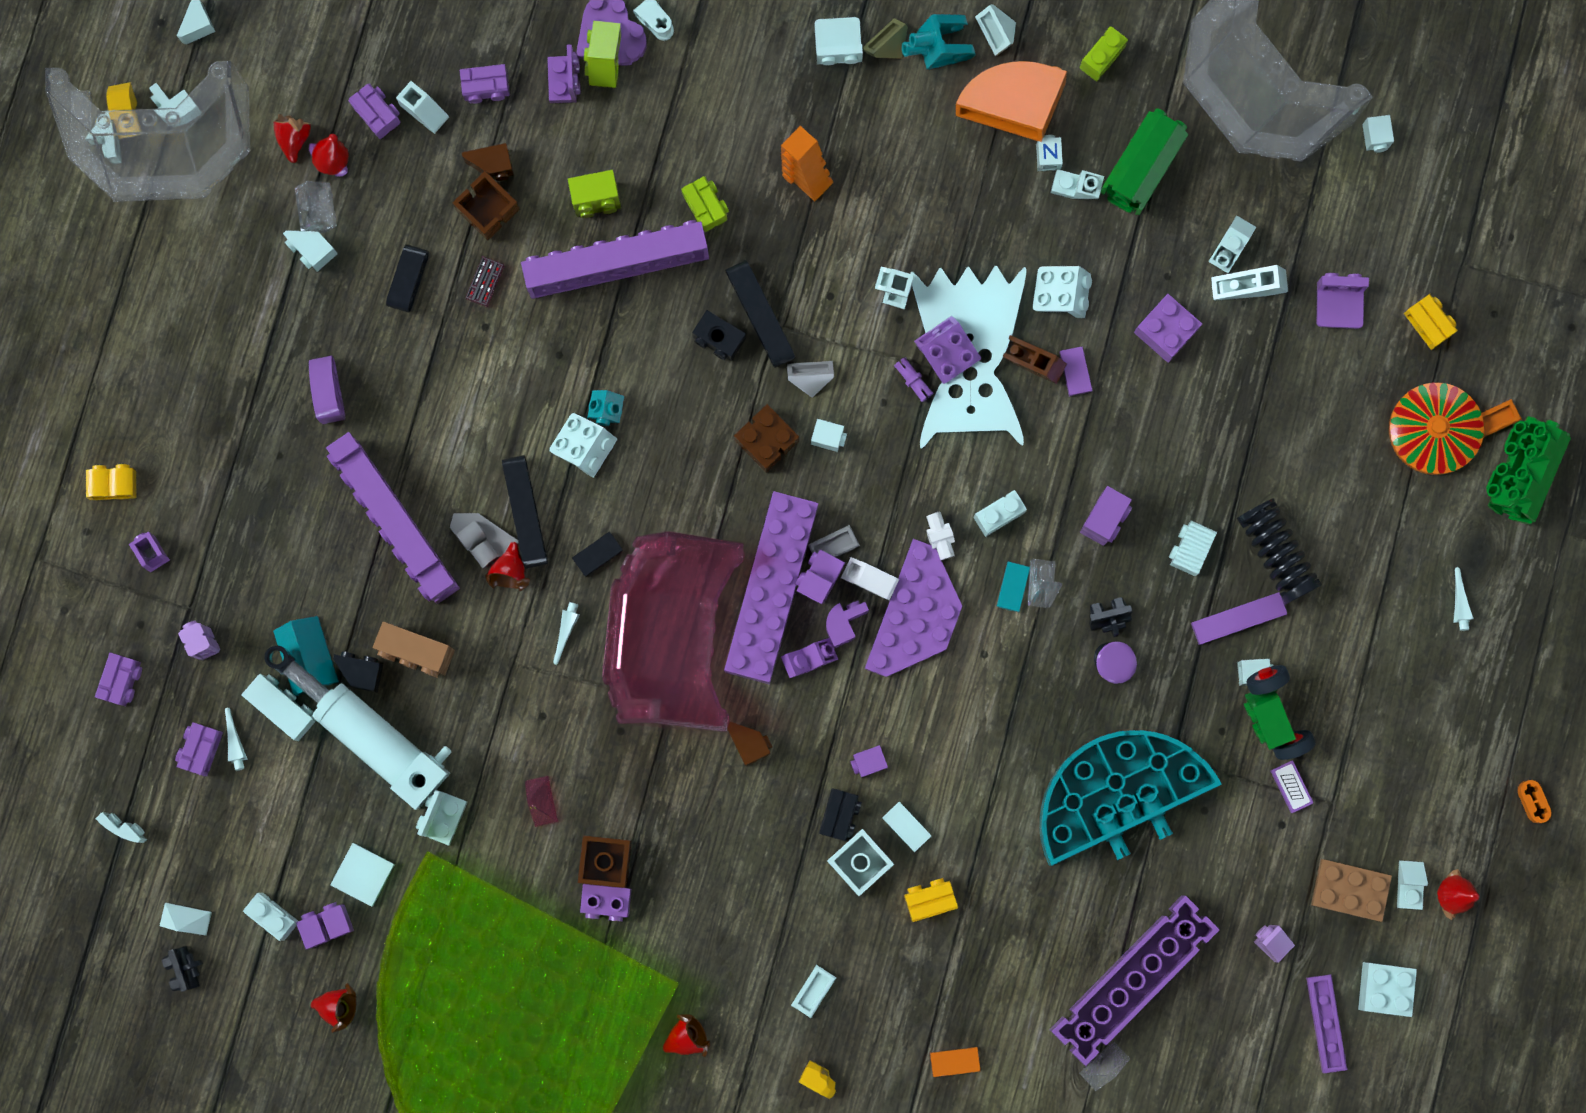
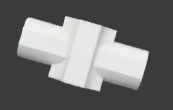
M941 512L926 516L930 527L926 531L932 549L937 548L940 560L955 556L951 545L955 540L949 523L944 524Z

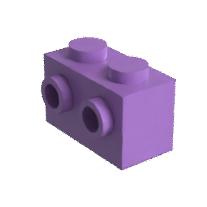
M583 884L580 913H586L585 918L599 919L600 915H609V920L623 921V917H629L632 889Z

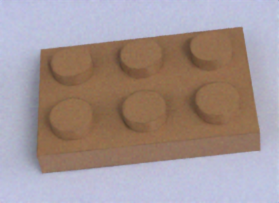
M1321 859L1311 905L1382 922L1392 876Z

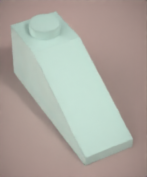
M1278 265L1211 277L1214 300L1262 297L1288 292L1286 270Z

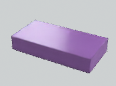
M1083 347L1060 351V359L1067 363L1063 372L1069 397L1092 392Z

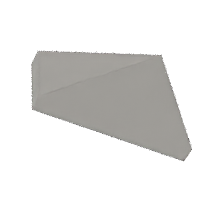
M833 361L787 364L788 381L810 397H814L834 378Z

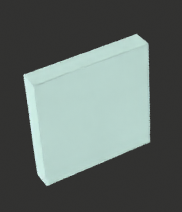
M352 843L331 886L373 907L395 864Z

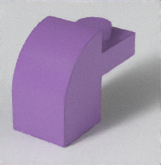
M859 601L853 602L846 606V611H843L840 603L831 609L826 621V630L834 648L855 639V634L849 621L869 612L865 602L861 604Z

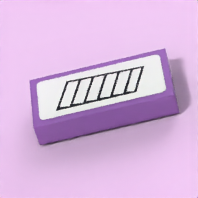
M1293 760L1271 770L1273 778L1291 813L1313 804Z

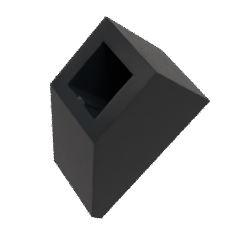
M343 651L341 655L334 654L333 659L351 687L378 693L383 665L377 663V658L364 656V660L356 659L355 654Z

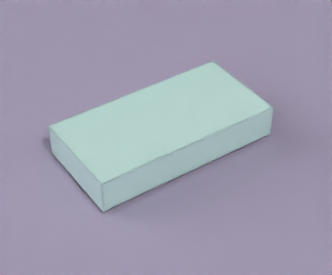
M900 802L882 817L914 852L931 837L928 831Z
M816 965L791 1006L811 1018L836 977Z

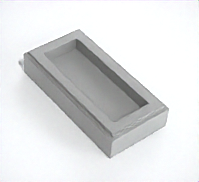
M850 525L808 545L812 554L814 551L818 553L821 549L834 557H838L860 546Z

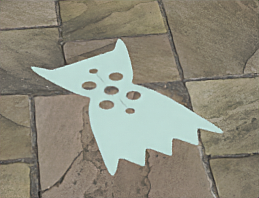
M994 266L985 283L981 284L971 269L967 267L956 285H953L942 268H939L929 287H926L920 278L911 272L914 275L912 287L925 333L950 316H953L959 322L966 335L968 333L973 334L974 339L971 343L977 352L982 349H988L992 353V358L989 362L982 363L978 361L971 366L978 373L976 379L971 381V391L970 381L964 378L963 372L947 383L940 384L924 423L920 448L922 449L936 432L1007 430L1023 446V434L1019 421L1003 385L994 375V370L1006 352L1010 341L1009 336L1013 334L1025 283L1026 268L1024 267L1009 284L999 268ZM984 383L990 384L993 388L991 396L986 398L980 396L978 392L980 385ZM954 384L960 385L963 389L961 397L952 398L948 392L950 386ZM970 405L975 407L973 414L967 412V407Z

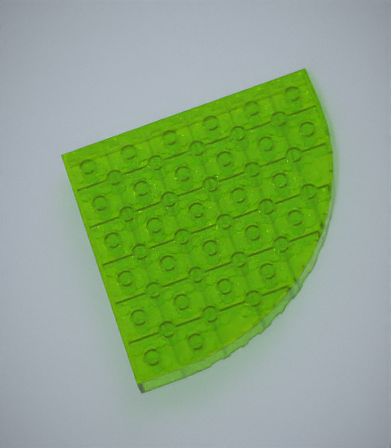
M427 851L404 893L392 920V925L385 942L380 963L379 979L377 981L376 1020L378 1047L383 1061L385 1078L392 1092L395 1106L399 1113H613L680 982L445 858Z

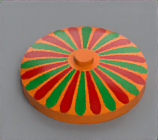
M1427 383L1410 390L1396 404L1389 421V436L1394 451L1407 466L1424 474L1443 475L1459 470L1474 458L1482 444L1484 422L1478 405L1466 392L1446 383Z

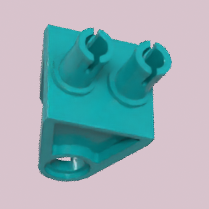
M933 14L919 28L917 33L910 34L909 42L902 43L903 55L907 57L922 54L926 69L966 61L976 55L971 44H945V41L942 40L941 35L964 29V25H968L965 15Z

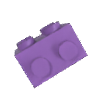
M1326 273L1325 276H1322L1317 282V325L1328 328H1361L1363 326L1364 291L1369 287V278L1362 277L1361 274H1349L1348 277H1341L1338 273Z

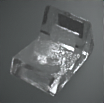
M1030 560L1028 606L1051 607L1062 587V583L1054 582L1055 561Z

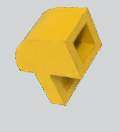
M131 82L109 86L106 94L107 105L118 137L123 138L141 134L142 129L136 113L137 101Z

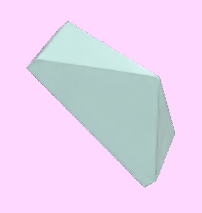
M989 5L975 16L995 56H998L1013 44L1016 22L995 5Z
M165 903L160 926L180 932L207 935L212 912Z

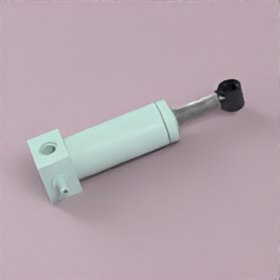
M272 646L267 649L264 657L266 664L281 675L285 674L318 703L316 706L318 708L312 717L391 785L390 789L415 810L420 809L426 802L429 794H433L449 776L450 772L442 765L443 761L451 753L447 746H444L435 757L426 752H421L344 684H339L334 690H328L295 661L296 659L288 649L282 646ZM277 651H281L284 656L280 664H275L272 659L273 654ZM419 774H422L426 779L423 787H419L415 781Z

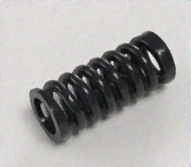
M1272 498L1242 514L1237 520L1242 528L1252 524L1247 528L1245 534L1248 537L1258 535L1253 539L1251 545L1254 548L1264 546L1259 550L1257 556L1261 559L1270 557L1263 564L1267 570L1276 568L1271 572L1270 579L1278 580L1284 578L1277 583L1276 590L1284 591L1280 593V596L1286 605L1320 587L1322 583L1319 579H1316V573H1309L1299 577L1311 568L1310 562H1303L1293 566L1304 558V551H1298L1285 556L1299 545L1298 540H1292L1279 545L1292 536L1293 531L1291 529H1286L1272 535L1287 523L1285 518H1281L1266 524L1281 512L1280 508L1275 507L1277 504L1275 499Z

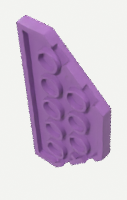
M915 539L912 540L898 578L899 581L891 596L865 666L866 670L884 677H888L945 651L962 608V604L936 548L932 549V545Z

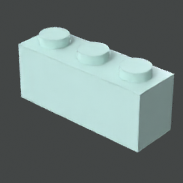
M259 674L242 693V696L293 740L299 741L316 722L312 717L314 712L305 704L302 706L295 702L297 697L289 690L285 689L283 692L277 686L279 682L270 674L267 676Z

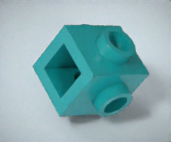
M608 390L592 391L588 418L596 420V424L601 426H609L610 423H620L624 396Z

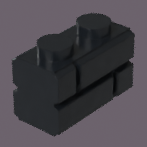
M832 788L819 834L845 842L847 837L852 838L855 824H851L853 815L859 814L862 802L858 801L859 796Z

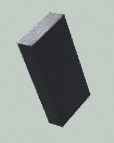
M609 531L572 557L583 575L587 577L623 552V549Z

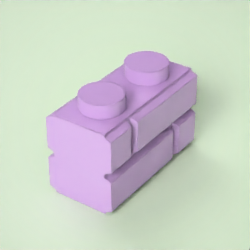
M191 621L182 626L183 630H180L178 634L182 643L185 644L184 647L188 656L204 660L219 653L220 647L217 641L214 640L215 637L211 628L201 623H196V621Z

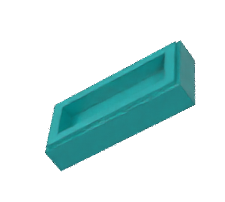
M1007 562L996 607L1019 613L1030 567Z

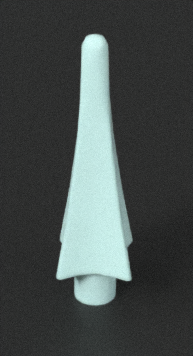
M1457 567L1455 568L1454 623L1459 622L1460 631L1469 630L1470 620L1474 618L1464 590L1461 571Z
M569 602L567 610H562L559 639L553 661L555 665L559 663L566 642L580 614H576L578 604Z
M225 708L228 734V761L234 763L235 771L244 769L243 760L248 759L237 734L230 708Z

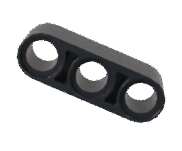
M408 244L404 246L387 296L386 306L408 313L411 311L428 261V250Z

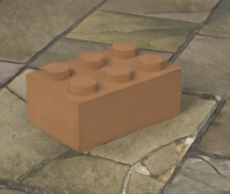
M382 622L373 648L378 651V656L392 662L395 661V658L400 659V664L416 670L417 666L422 667V672L438 678L439 674L446 675L455 651L446 644L386 622Z

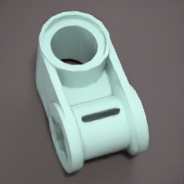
M645 0L633 10L639 21L659 40L665 41L673 36L674 28L672 21L656 0Z

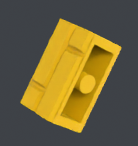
M1429 294L1410 307L1404 315L1432 350L1458 330L1455 328L1457 326L1455 320L1450 315L1446 316L1442 311L1443 306L1439 299Z
M941 878L931 881V887L922 889L921 885L907 889L908 894H905L904 897L912 922L958 909L950 881L944 882V879Z

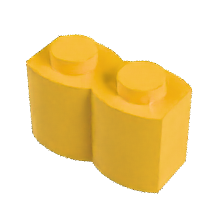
M118 464L113 469H107V466L104 465L92 466V469L86 470V498L89 500L135 499L136 470L130 468V465Z

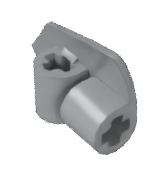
M479 513L453 514L450 529L466 550L471 552L483 569L493 565L506 552L511 542L519 543L517 539Z

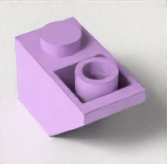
M1264 925L1256 933L1258 938L1254 941L1274 962L1278 963L1295 946L1285 932L1277 925H1269L1268 927Z

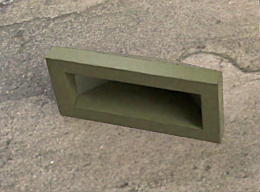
M894 18L862 50L876 58L902 59V43L906 40L907 25Z

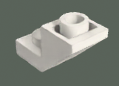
M852 557L841 577L845 581L862 587L887 600H890L899 581L898 578Z

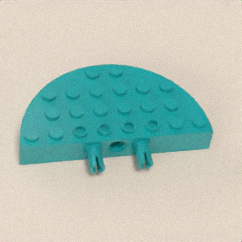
M1129 730L1096 738L1080 747L1061 764L1050 780L1044 794L1040 812V837L1048 865L1052 866L1104 840L1109 841L1117 860L1123 858V855L1128 856L1131 853L1121 836L1123 831L1148 820L1152 822L1159 840L1170 836L1173 832L1164 817L1165 811L1222 784L1210 765L1194 752L1192 748L1167 735L1144 730Z

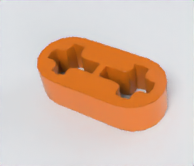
M1534 780L1520 783L1518 795L1528 818L1533 823L1548 821L1551 817V809L1540 784ZM1527 785L1535 788V791L1532 792L1534 800L1530 794H1525ZM1534 803H1536L1538 809L1544 810V813L1541 814L1542 819L1539 816L1535 817L1534 812L1537 811Z

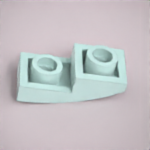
M102 812L96 818L101 825L121 838L137 843H144L147 840L143 836L145 832L138 824L125 822L121 826L122 821L114 813Z

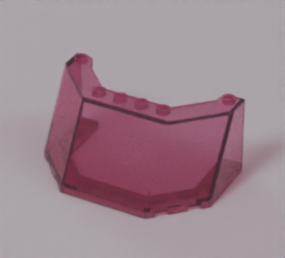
M670 531L637 536L633 542L635 549L632 555L627 554L620 568L622 574L619 579H614L610 593L602 679L604 684L610 687L608 696L612 707L618 710L616 715L617 722L628 725L727 732L730 718L727 711L721 707L712 685L710 663L714 652L712 642L716 630L714 620L718 607L717 600L733 570L744 561V544Z

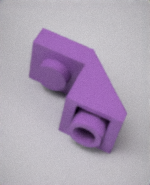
M830 638L781 656L789 678L805 674L838 660Z

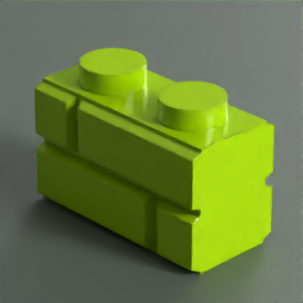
M1110 26L1104 33V36L1098 40L1084 57L1080 69L1092 79L1098 81L1125 49L1128 39Z
M703 176L681 189L682 195L697 222H702L704 232L727 221L726 213L729 210L723 200L719 201L715 194L718 193V190L712 180L708 182L706 177Z

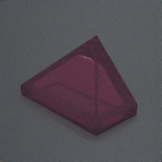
M544 776L525 781L527 803L535 827L558 822L549 777Z

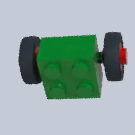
M1276 665L1263 668L1247 679L1246 683L1250 693L1244 695L1247 702L1243 705L1247 715L1251 718L1252 723H1254L1252 728L1260 743H1265L1269 750L1273 749L1277 759L1287 760L1309 752L1316 743L1311 731L1292 730L1280 697L1276 693L1277 689L1289 682L1290 676L1285 666Z

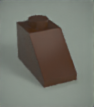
M506 143L462 152V157L466 164L480 173L485 171L496 181H504L509 179V176L514 175Z
M730 721L725 723L745 766L771 754L769 749L772 748V745L767 735L762 737L759 731Z

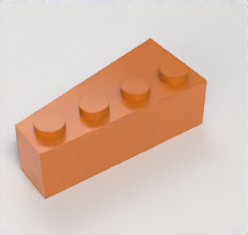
M799 126L781 145L782 176L790 184L794 182L815 202L833 184V180L828 177L830 175L827 168L824 169L826 162L822 158L823 154L818 141L803 127Z

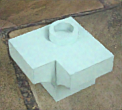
M881 266L875 289L885 292L882 303L905 309L914 275Z

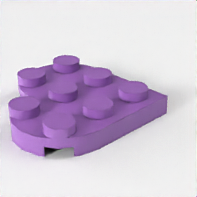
M590 0L583 13L577 45L578 59H584V50L589 48L587 32L592 30L593 21L621 23V42L618 54L619 65H631L632 62L643 57L647 48L646 35L641 25L628 20V11L624 1Z

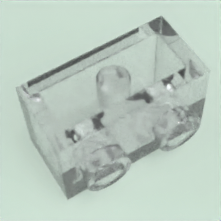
M306 181L295 187L301 231L326 233L337 227L330 183Z

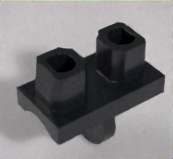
M1122 597L1113 599L1111 601L1112 610L1104 611L1102 603L1091 604L1089 621L1091 631L1102 628L1103 633L1111 632L1113 637H1118V630L1126 628L1125 623L1132 621L1131 605L1127 606Z
M187 946L168 951V955L162 958V963L166 970L174 969L176 977L170 979L171 990H181L183 992L199 987L197 967L203 965L202 960L195 961L193 954H189Z

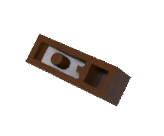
M1011 335L1009 336L1010 341L1006 352L1003 354L1004 359L1055 384L1058 383L1067 363L1050 352Z

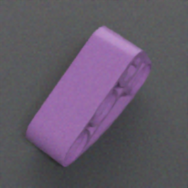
M333 356L309 360L310 387L317 420L321 424L345 420L343 400Z

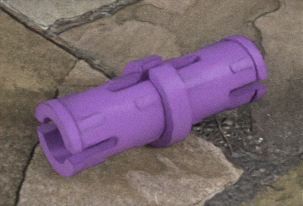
M904 357L901 359V363L905 368H903L899 361L894 367L906 380L905 384L914 390L921 402L927 400L924 393L929 398L933 395V392L921 379L922 375L920 372L917 373L907 358Z

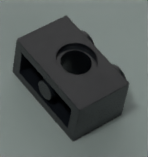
M706 310L692 332L695 339L694 342L704 349L706 347L714 350L713 354L724 361L726 358L732 361L746 339V333ZM715 333H721L724 335V339L721 342H714L712 336Z

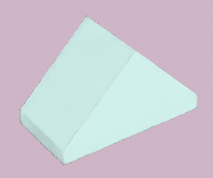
M191 0L178 31L177 37L186 45L215 32L201 0Z

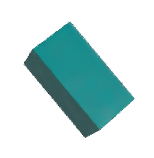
M318 616L289 621L273 631L277 645L288 649L296 659L295 661L324 687L339 682ZM280 651V654H281V657H282V661H283L284 656H283V653ZM288 678L295 696L305 694L303 690Z

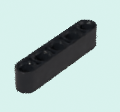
M744 260L726 269V274L773 367L776 368L795 359L793 350L748 262Z
M521 455L503 459L502 466L524 568L528 569L546 565L548 560L526 457Z

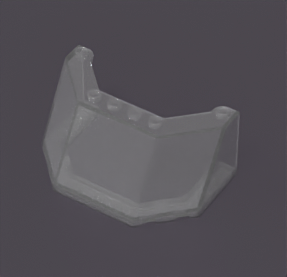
M1209 0L1191 20L1183 83L1238 153L1261 154V156L1272 158H1290L1294 161L1302 162L1354 124L1372 100L1373 96L1361 84L1343 87L1302 81L1256 24L1259 0Z
M217 61L211 64L208 69V75L176 108L112 111L99 110L92 103V93L89 90L79 91L70 83L69 75L65 70L61 68H45V92L68 159L114 202L206 198L210 194L211 189L219 181L221 182L241 159H244L250 153L249 86L231 61Z

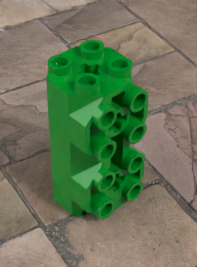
M1156 108L1154 112L1149 111L1104 183L1100 193L1104 196L1106 192L1108 195L1107 200L1128 213L1136 211L1135 214L1140 215L1188 136V133L1185 131L1187 126L1179 120L1174 121L1167 117V114L1161 109Z
M1528 416L1525 421L1517 422L1513 429H1511L1504 445L1508 459L1506 463L1497 465L1486 487L1487 494L1490 496L1487 506L1495 513L1503 515L1504 512L1509 515L1508 519L1529 525L1532 522H1536L1571 439L1568 432L1559 429L1560 424L1551 420H1547L1545 423Z

